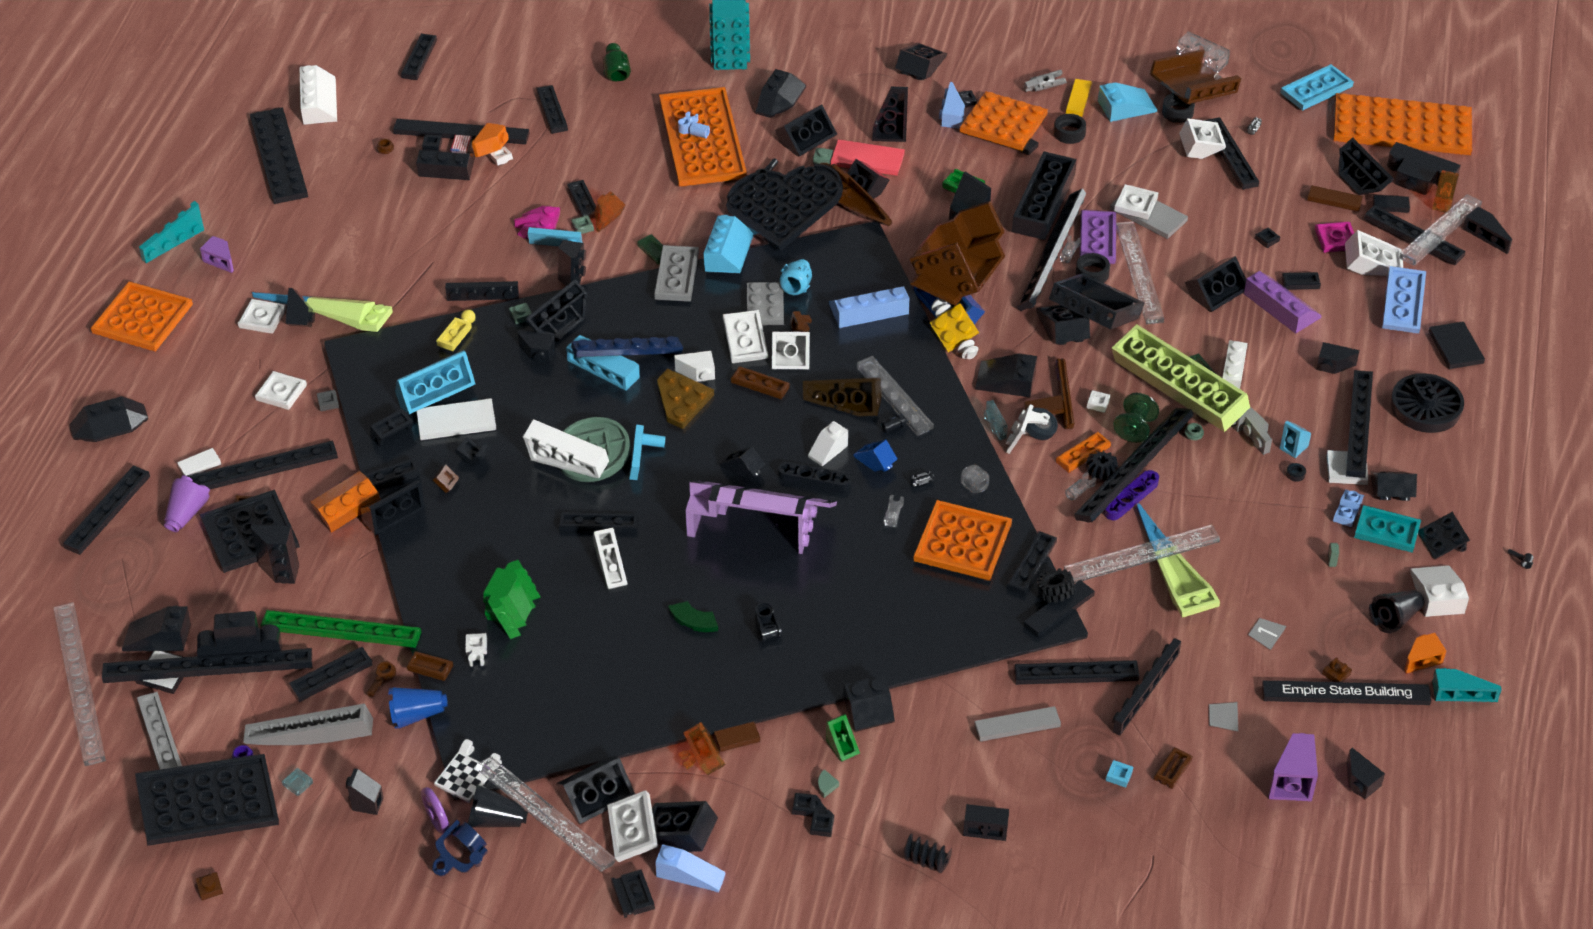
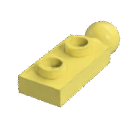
M465 310L461 314V319L455 317L436 340L437 346L454 351L471 330V323L475 321V313L472 310Z

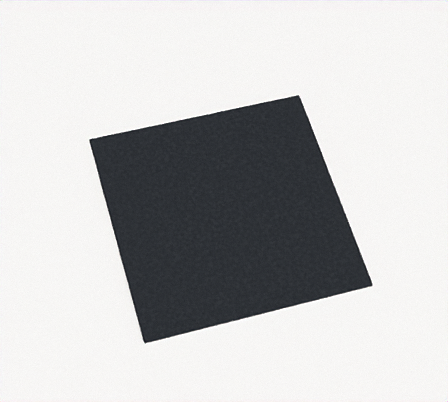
M872 221L799 237L782 251H779L770 244L749 248L740 273L705 272L704 258L698 259L691 301L655 299L659 268L581 285L587 292L585 319L561 339H555V351L550 363L532 361L519 346L518 330L535 331L527 322L515 324L510 315L509 308L527 303L533 313L561 290L469 309L475 313V321L471 323V330L454 351L437 346L436 340L455 317L461 319L463 311L379 329L378 332L368 331L324 342L360 471L363 474H367L413 458L419 469L420 476L378 489L377 491L381 498L383 495L396 490L410 481L419 480L422 486L425 508L380 532L378 536L403 625L421 628L422 633L416 648L410 647L412 656L417 651L453 661V667L445 681L418 674L421 689L441 690L442 694L447 696L448 706L444 707V711L430 716L444 770L459 752L464 740L468 739L473 742L472 746L474 747V751L469 757L487 765L493 753L501 757V766L491 774L483 785L492 791L507 788L505 786L509 784L511 785L508 787L592 766L610 756L623 758L713 735L714 731L754 721L756 724L844 701L842 695L845 684L884 675L888 688L892 689L1088 637V632L1077 610H1074L1039 637L1024 627L1026 619L1050 603L1040 598L1037 578H1040L1041 574L1045 575L1047 570L1051 572V569H1055L1048 556L1025 596L1007 589L1009 580L1038 533L880 223ZM799 259L808 261L812 277L809 283L810 287L807 288L806 292L800 295H790L783 290L784 325H762L768 359L732 363L723 314L747 311V283L780 282L781 269L786 264L788 265ZM905 287L909 296V314L839 328L829 305V301ZM794 311H800L801 315H810L812 321L811 323H806L810 328L807 331L810 332L809 369H772V332H792L790 321ZM579 335L591 340L667 338L672 336L678 337L683 346L682 353L622 355L639 364L640 378L632 386L624 390L567 361L566 347ZM464 350L470 364L475 385L426 407L492 399L496 430L421 440L417 411L408 414L413 420L412 429L408 431L406 428L383 440V445L379 447L378 440L373 441L370 437V427L401 409L395 393L397 380ZM711 351L715 366V379L698 381V383L714 389V396L684 429L668 423L657 379L667 369L676 372L674 355ZM740 366L789 382L790 387L784 397L779 399L731 383V377ZM881 378L882 397L878 416H856L803 400V381ZM896 414H903L907 422L903 428L899 427L888 433L883 431L881 422L895 417ZM604 417L622 425L629 436L631 444L628 460L619 471L603 480L581 482L567 477L558 467L532 461L523 436L533 419L564 431L567 427L582 419ZM835 421L848 430V446L824 466H820L810 459L808 454L820 432ZM636 425H643L644 434L665 436L664 448L642 445L638 479L630 480ZM466 437L470 438L481 448L484 444L488 445L485 450L487 453L485 458L481 462L477 461L473 466L455 453V450ZM887 440L897 460L892 463L893 467L885 472L882 470L873 471L856 459L853 454L866 444ZM751 446L765 463L760 469L761 473L758 476L745 479L738 477L719 465L730 453ZM782 462H793L845 472L851 476V488L843 492L784 481L778 476V466ZM444 465H447L459 477L458 481L447 493L432 480ZM929 470L934 474V481L932 482L929 480V483L916 484L915 487L911 484L910 477L912 475L915 477L916 474L925 471L928 473ZM802 473L801 476L808 477L810 474ZM822 476L819 479L825 481L829 478L827 476ZM701 480L837 501L836 506L830 508L817 506L816 517H812V532H808L809 544L808 547L804 546L803 554H798L797 516L728 506L726 515L718 514L717 517L701 515L695 537L687 536L686 507L690 498V482ZM937 500L1012 519L1010 530L990 581L914 561V554ZM560 512L639 515L637 533H615L628 585L613 589L607 588L592 538L594 532H560ZM519 560L522 567L528 572L527 575L531 577L532 582L535 584L540 598L532 600L536 607L530 611L525 622L526 626L518 628L521 635L510 639L501 624L488 620L485 616L483 593L497 568L505 569L508 563ZM688 601L691 607L698 611H713L718 624V631L697 632L693 631V628L685 625L682 626L673 619L668 606ZM766 602L772 605L777 620L781 625L782 638L775 637L766 639V642H761L755 624V608L759 603ZM486 633L487 654H483L485 663L481 666L480 660H474L473 666L470 667L469 655L466 656V634ZM452 795L454 800H460V798Z

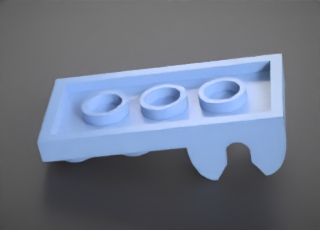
M1390 266L1386 282L1383 329L1419 334L1426 271Z

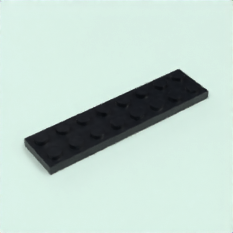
M283 107L250 114L274 204L307 198L308 192Z

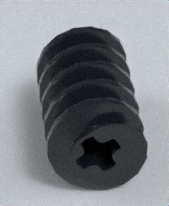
M912 833L909 835L904 847V858L906 861L912 859L914 864H918L921 861L922 867H926L929 864V869L934 870L937 867L938 873H942L946 869L952 854V848L948 853L945 852V845L938 850L937 842L930 847L929 839L924 844H921L920 836L916 841H913Z

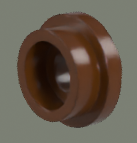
M381 139L378 142L377 151L379 153L389 154L394 150V144L391 140Z

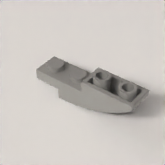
M1250 407L1231 426L1237 432L1244 430V433L1250 437L1255 447L1263 455L1270 453L1272 438L1267 433L1269 424Z

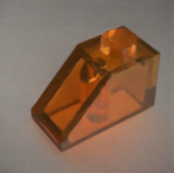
M1441 171L1432 210L1450 213L1459 177L1458 173Z
M611 191L606 195L602 194L597 200L598 204L595 208L597 232H601L619 217L626 206Z

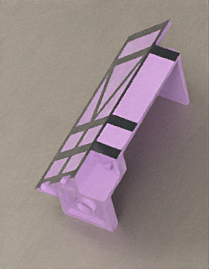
M701 480L690 482V498L686 507L687 536L695 537L701 515L717 517L718 514L726 515L728 506L797 516L798 554H803L804 546L808 547L809 544L808 532H812V517H816L817 506L830 508L836 506L837 501Z

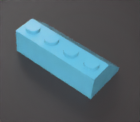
M717 216L703 253L705 272H741L754 233L735 216Z
M463 350L398 379L395 393L400 408L411 414L475 385L466 352Z

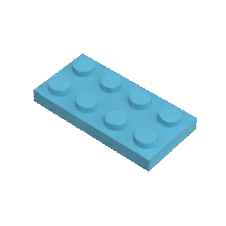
M1331 64L1282 87L1280 93L1303 111L1336 95V93H1341L1353 87L1354 81Z

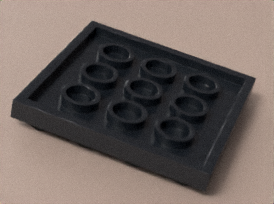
M275 490L200 514L201 521L223 573L258 562L250 528L251 524L291 526ZM292 529L295 547L299 548V542Z

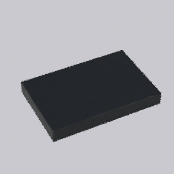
M1464 321L1429 327L1428 332L1449 369L1484 364L1485 358Z

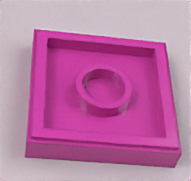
M1350 222L1315 225V231L1324 253L1346 251L1345 242L1354 234Z

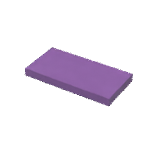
M1081 210L1080 256L1086 253H1098L1105 256L1110 264H1115L1116 212Z

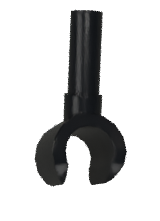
M1511 549L1508 550V554L1522 560L1521 566L1523 568L1530 569L1532 567L1534 559L1532 554L1526 553L1523 555Z

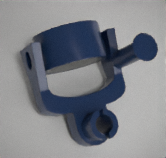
M456 820L435 843L441 855L433 862L432 869L435 875L440 877L447 875L453 868L461 873H467L473 866L479 867L481 865L483 857L488 853V850L485 848L487 843L468 823L463 822L460 825V822ZM451 834L470 853V863H461L447 851L444 841ZM439 864L445 865L443 869H437Z

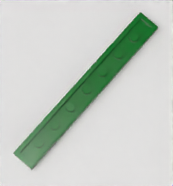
M270 610L266 611L260 625L261 627L268 624L275 625L279 628L280 632L413 648H416L422 633L419 627Z

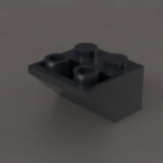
M563 240L558 247V280L565 286L575 279L580 283L581 278L586 274V266H584L586 250H584V243Z

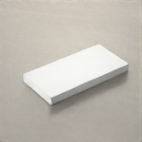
M492 399L426 407L417 410L421 440L496 430Z

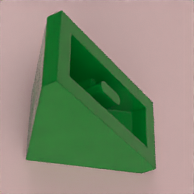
M846 714L826 722V741L840 761L860 754Z

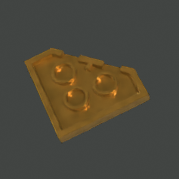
M667 369L657 379L667 422L681 429H684L714 396V389L670 369Z

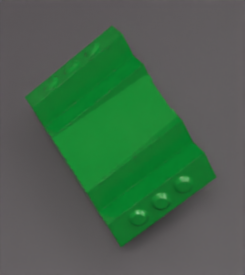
M519 560L508 563L505 569L497 568L483 593L485 616L488 620L501 624L510 639L521 635L518 628L526 626L525 622L530 611L536 607L532 600L540 598L535 584L532 582L531 577L527 575L528 572L522 567Z

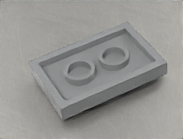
M780 282L747 283V311L759 310L762 325H784L783 289Z

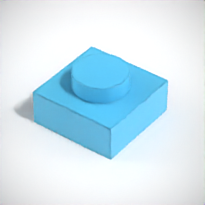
M1113 760L1106 776V781L1126 788L1134 767Z

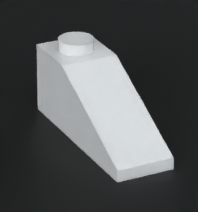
M609 528L595 531L592 538L607 588L613 589L628 585L614 529Z

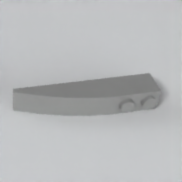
M365 704L252 723L245 725L243 742L255 745H309L372 735L373 717Z

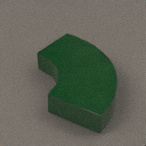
M688 601L668 606L671 616L680 625L693 628V631L697 632L718 631V624L713 611H698L691 607Z

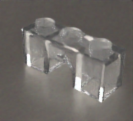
M1189 31L1178 40L1177 55L1204 49V64L1216 73L1220 72L1229 62L1230 50Z

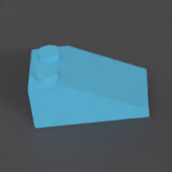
M1108 83L1099 86L1098 102L1110 122L1157 112V108L1145 89L1120 83Z

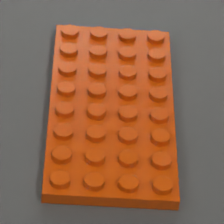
M725 87L659 95L679 187L740 180L747 176ZM687 112H690V116L698 114L697 123L710 127L709 136L702 138L690 133L681 134L678 131V121L684 118Z
M1336 93L1333 141L1348 142L1351 138H1354L1359 144L1393 147L1398 142L1418 150L1471 155L1472 107Z

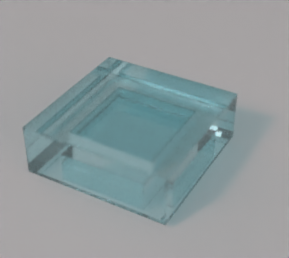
M297 768L282 783L284 787L299 796L313 784V779Z

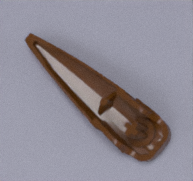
M820 163L830 166L840 175L843 193L837 204L871 221L888 227L892 224V220L886 212L847 172L844 173L835 164Z

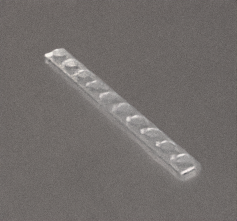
M74 602L53 607L83 762L85 766L104 762L106 757Z

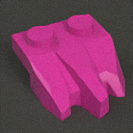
M541 206L523 213L522 217L514 219L515 228L521 229L517 235L529 239V227L555 230L560 215V207Z

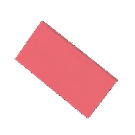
M838 139L831 159V165L835 164L838 167L850 169L855 159L867 163L879 173L898 176L905 149Z

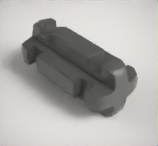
M1254 117L1247 127V133L1254 135L1262 124V119Z

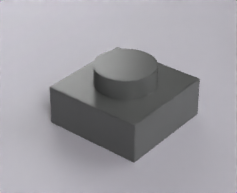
M335 390L317 393L320 411L339 408Z

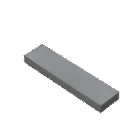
M1054 706L977 720L974 726L981 742L1057 728L1061 726V721Z

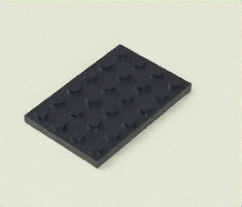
M265 754L135 773L147 846L279 825Z

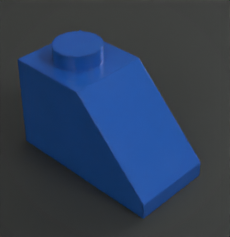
M887 440L866 444L853 454L856 459L873 471L882 470L885 472L892 468V463L897 460Z

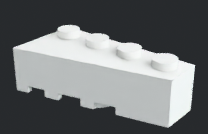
M534 419L523 436L532 461L598 479L609 462L606 450L602 447Z

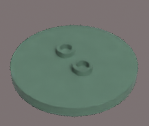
M591 417L573 423L563 432L602 447L606 450L609 462L599 479L559 469L567 477L581 482H594L612 476L624 466L630 455L631 444L626 430L618 422L604 417Z

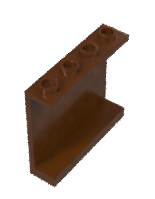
M1204 49L1153 60L1150 75L1187 104L1237 93L1242 79L1238 75L1222 78L1202 63L1205 53Z

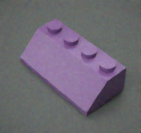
M1258 271L1246 279L1244 295L1295 334L1321 318V314L1265 273Z

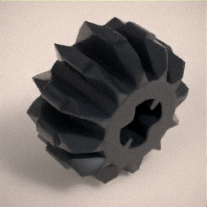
M1104 450L1102 452L1095 451L1094 454H1090L1085 465L1087 475L1091 476L1092 480L1099 479L1100 482L1102 479L1107 480L1118 469L1116 456H1112L1111 452L1105 453Z

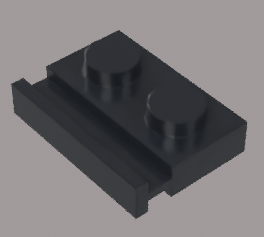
M642 869L623 874L616 879L614 877L611 878L624 918L630 914L637 915L655 909V904Z

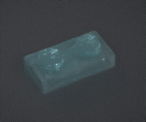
M993 400L987 401L986 410H984L986 421L990 422L992 432L997 435L999 440L1007 439V423Z

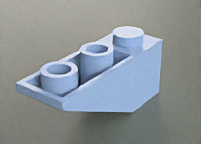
M950 82L949 88H945L944 98L946 99L942 100L939 119L942 120L941 127L960 129L964 120L965 105L953 82Z

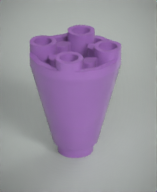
M185 475L174 479L170 492L164 527L172 532H178L179 529H182L205 505L210 496L208 494L210 491L208 487L192 482L193 480Z

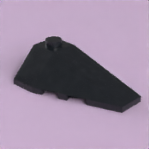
M890 87L873 124L872 141L906 142L908 87Z

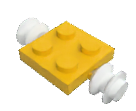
M940 298L936 299L931 309L936 311L935 315L937 318L931 321L930 324L949 353L959 346L958 351L963 353V359L974 358L979 349L977 346H974L975 342L969 339L977 335L979 331L961 303L952 308L948 302Z

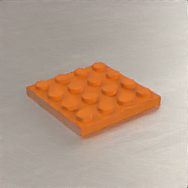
M986 91L960 126V132L1023 151L1028 140L1032 138L1047 116L1048 109Z
M129 281L94 323L91 331L96 335L156 352L193 305L192 299Z
M937 500L914 554V561L990 581L1010 530L1012 519Z

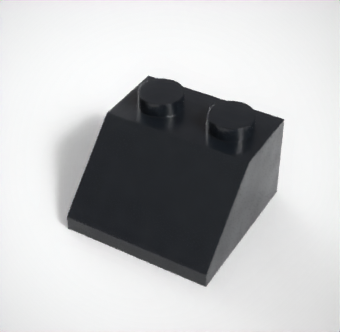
M855 159L847 172L873 199L882 194L890 181L870 165L858 159Z
M1371 471L1373 495L1379 496V500H1391V497H1399L1401 501H1410L1411 497H1416L1417 474L1410 472Z
M884 675L844 685L842 696L855 732L895 722L891 694Z

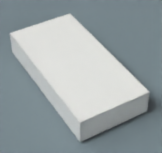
M211 448L177 462L183 475L190 476L221 465V461L214 449Z

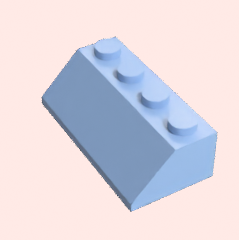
M904 286L829 301L839 328L909 314V296Z

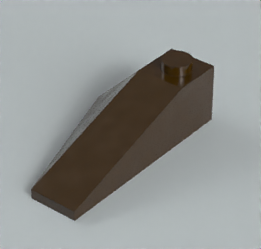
M881 378L803 381V400L856 416H878L882 397Z

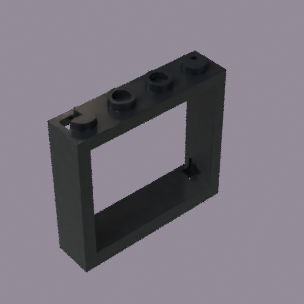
M1084 273L1055 282L1049 296V300L1110 330L1139 319L1145 302ZM1109 312L1113 314L1112 318L1108 317Z

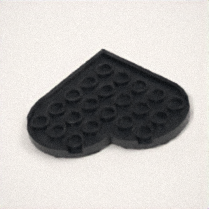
M814 164V166L806 168L803 165L789 171L785 175L776 171H767V173L760 174L755 172L743 177L732 186L727 194L726 207L730 216L738 218L752 233L779 251H782L838 203L843 193V184L838 172L830 166L823 164Z

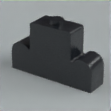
M1398 142L1391 148L1387 163L1390 170L1397 171L1394 184L1423 195L1429 192L1434 183L1442 189L1451 188L1458 178L1461 166L1460 164Z
M255 611L215 614L214 631L204 630L197 635V656L282 650L279 628L271 624L258 628Z

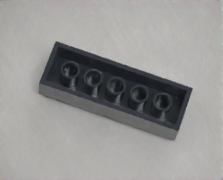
M1043 151L1013 215L1012 232L1046 240L1074 179L1077 159Z

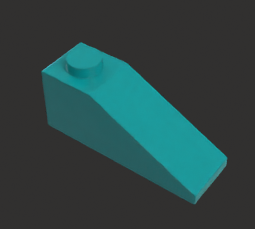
M1435 669L1432 679L1435 701L1498 702L1502 690L1500 685L1458 669Z

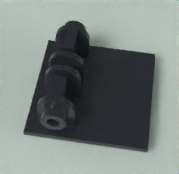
M1453 511L1418 531L1434 559L1454 549L1464 552L1467 550V542L1470 541Z

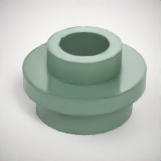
M1191 423L1185 428V436L1190 440H1200L1204 435V430L1198 423Z

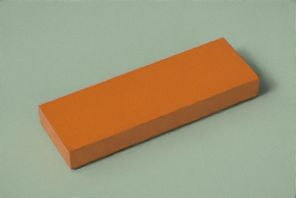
M1097 432L1056 457V463L1070 473L1086 463L1090 454H1094L1095 451L1102 452L1110 448L1111 442Z

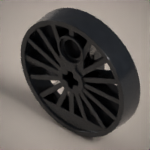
M1418 373L1406 376L1396 383L1392 391L1391 409L1395 417L1405 426L1420 432L1437 433L1452 428L1459 421L1464 409V397L1459 388L1451 381L1434 374ZM1425 413V420H1421L1423 414Z

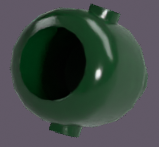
M610 43L606 47V55L603 58V73L610 81H624L631 73L629 58L625 52L621 51V47L617 43Z

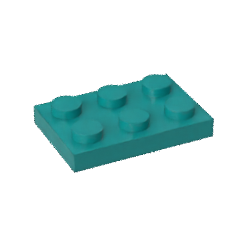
M1363 505L1354 538L1413 553L1421 520Z

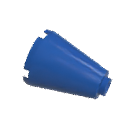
M389 688V695L393 694V700H389L392 723H396L395 729L403 728L444 711V707L448 706L447 696L442 694L441 690Z

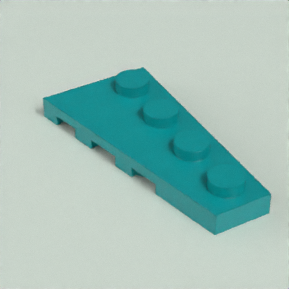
M196 201L190 204L191 207L187 211H181L175 221L172 223L168 222L164 226L163 231L160 233L156 232L139 246L141 258L145 263L150 262L204 231L199 204Z

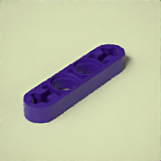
M1152 470L1142 473L1104 510L1105 517L1109 520L1121 518L1157 488L1159 474ZM1141 488L1143 491L1135 492L1133 489ZM1128 498L1131 501L1125 503L1122 502L1121 499Z

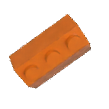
M359 471L310 503L332 533L361 515L360 508L379 499L380 496L370 480Z

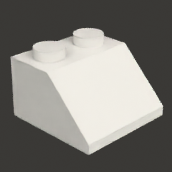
M1187 118L1179 132L1187 157L1203 159L1226 147L1219 125L1216 122Z
M772 332V369H809L810 332Z

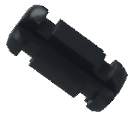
M931 470L928 473L925 471L916 474L915 477L914 475L910 477L911 484L914 487L916 484L929 483V480L931 482L934 481V474Z

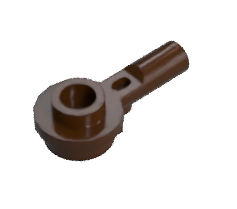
M383 661L378 664L375 670L377 677L366 692L369 697L372 698L384 681H389L395 677L396 668L392 663Z

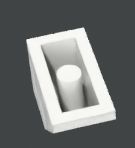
M711 351L674 355L676 372L696 382L715 379V366Z
M833 421L820 432L808 457L820 466H824L848 446V430Z

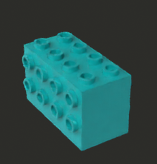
M712 0V3H709V13L713 14H709L711 63H714V70L747 69V63L750 62L749 3H746V0Z

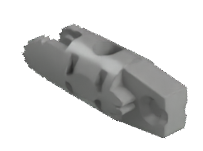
M1057 70L1032 77L1024 83L1023 87L1026 92L1033 90L1037 92L1066 84L1067 81L1065 78L1054 79L1063 74L1062 70Z

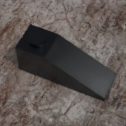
M1477 206L1466 216L1463 230L1502 252L1509 253L1512 238L1493 214Z

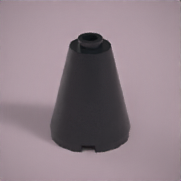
M1417 590L1379 594L1373 597V601L1369 605V614L1374 625H1379L1382 628V632L1393 633L1398 631L1424 606V598Z
M477 785L468 824L472 828L521 827V823L526 824L528 811L525 810L524 805L482 785Z

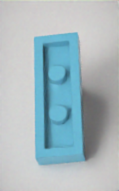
M531 227L528 229L529 244L559 247L563 240L583 243L581 232Z
M636 425L630 480L638 479L642 445L662 448L665 445V436L644 434L643 425Z

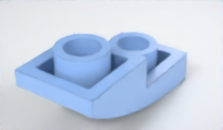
M1345 489L1333 522L1352 527L1364 495Z

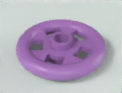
M425 787L421 791L425 810L435 829L443 835L449 828L447 816L433 790Z

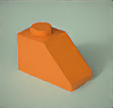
M487 123L472 142L475 157L498 151L508 141L505 125Z
M1436 633L1423 634L1416 638L1407 658L1404 670L1406 674L1443 664L1446 649Z

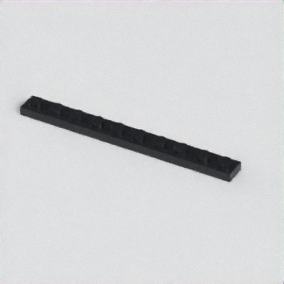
M1083 188L1069 195L1016 306L1020 311L1031 309L1036 305V300L1042 292L1041 289L1047 281V276L1053 269L1054 261L1058 258V253L1063 247V242L1068 236L1069 229L1074 224L1073 221L1084 202L1086 192Z
M1175 408L1074 514L1076 520L1092 523L1160 450L1167 445L1178 431L1194 416L1192 409Z
M312 648L103 663L102 681L103 683L305 669L312 668L313 654Z

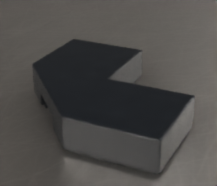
M795 793L792 814L812 817L810 835L832 837L835 815L822 804L817 795Z

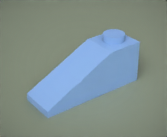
M663 844L655 862L656 877L716 892L720 891L726 875L724 871L683 849Z

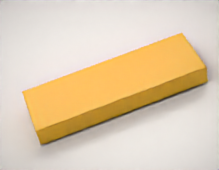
M1075 79L1066 114L1083 116L1092 81Z

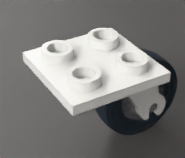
M1031 404L1026 411L1022 410L1018 418L1019 422L1015 421L1011 428L1013 434H1010L1006 444H1008L1006 453L1010 454L1023 434H1029L1038 440L1050 439L1058 428L1055 416L1046 409L1033 408Z

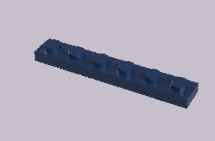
M672 336L644 339L572 341L571 344L576 357L682 353L683 346L678 337Z

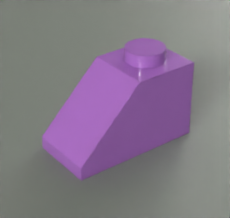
M212 236L200 248L203 262L232 273L234 269L227 241Z

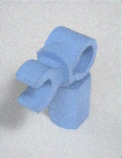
M687 112L685 117L678 121L679 133H690L702 138L709 136L710 127L697 123L698 114L690 116V112Z

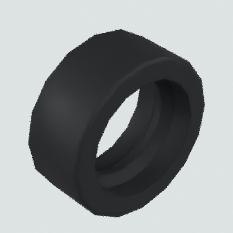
M1172 93L1164 98L1162 114L1169 121L1176 123L1186 122L1187 118L1191 119L1193 117L1195 103L1187 104ZM1171 106H1183L1186 109L1176 110L1171 108Z
M1063 114L1056 118L1054 122V136L1057 140L1066 144H1074L1084 139L1086 134V121L1084 118L1076 114ZM1072 126L1078 130L1067 131L1062 129V127Z
M1086 253L1077 260L1075 274L1084 273L1105 283L1109 278L1110 262L1101 254ZM1087 266H1096L1101 268L1102 271L1089 272L1084 268Z

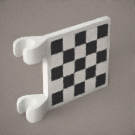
M466 739L462 743L459 752L438 777L434 785L470 803L474 798L476 786H483L491 774L501 766L502 761L500 760V755L496 753L491 755L487 765L469 757L474 751V747L472 746L473 742Z

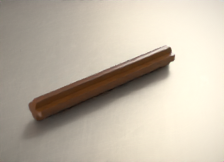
M1058 358L1056 359L1055 366L1059 394L1062 395L1064 413H1062L1064 428L1073 429L1075 423L1066 360Z

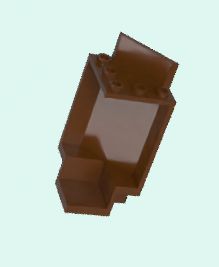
M991 201L960 210L952 220L937 224L909 258L917 274L911 281V285L955 306L962 297L981 290L1005 258V254L998 241L1005 231Z

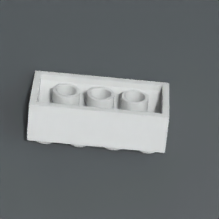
M317 65L300 67V100L303 124L337 122L335 76Z

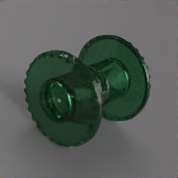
M1136 392L1126 396L1123 402L1126 413L1119 414L1113 422L1114 430L1118 436L1132 443H1140L1148 438L1150 429L1146 422L1156 420L1159 415V405H1157V402L1152 397H1149V395Z

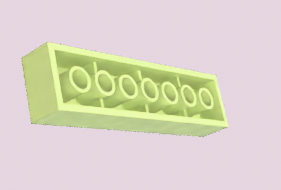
M1137 324L1112 347L1115 362L1186 408L1192 409L1194 413L1224 432L1250 408L1247 393Z

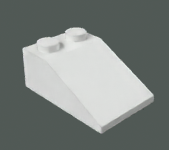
M1359 230L1345 242L1347 269L1361 275L1388 276L1390 266L1403 268L1402 249Z
M1450 566L1410 569L1415 588L1424 598L1422 609L1425 617L1465 614L1469 596L1463 581Z

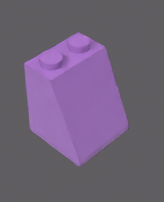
M1292 734L1274 770L1269 799L1312 801L1318 777L1314 734Z

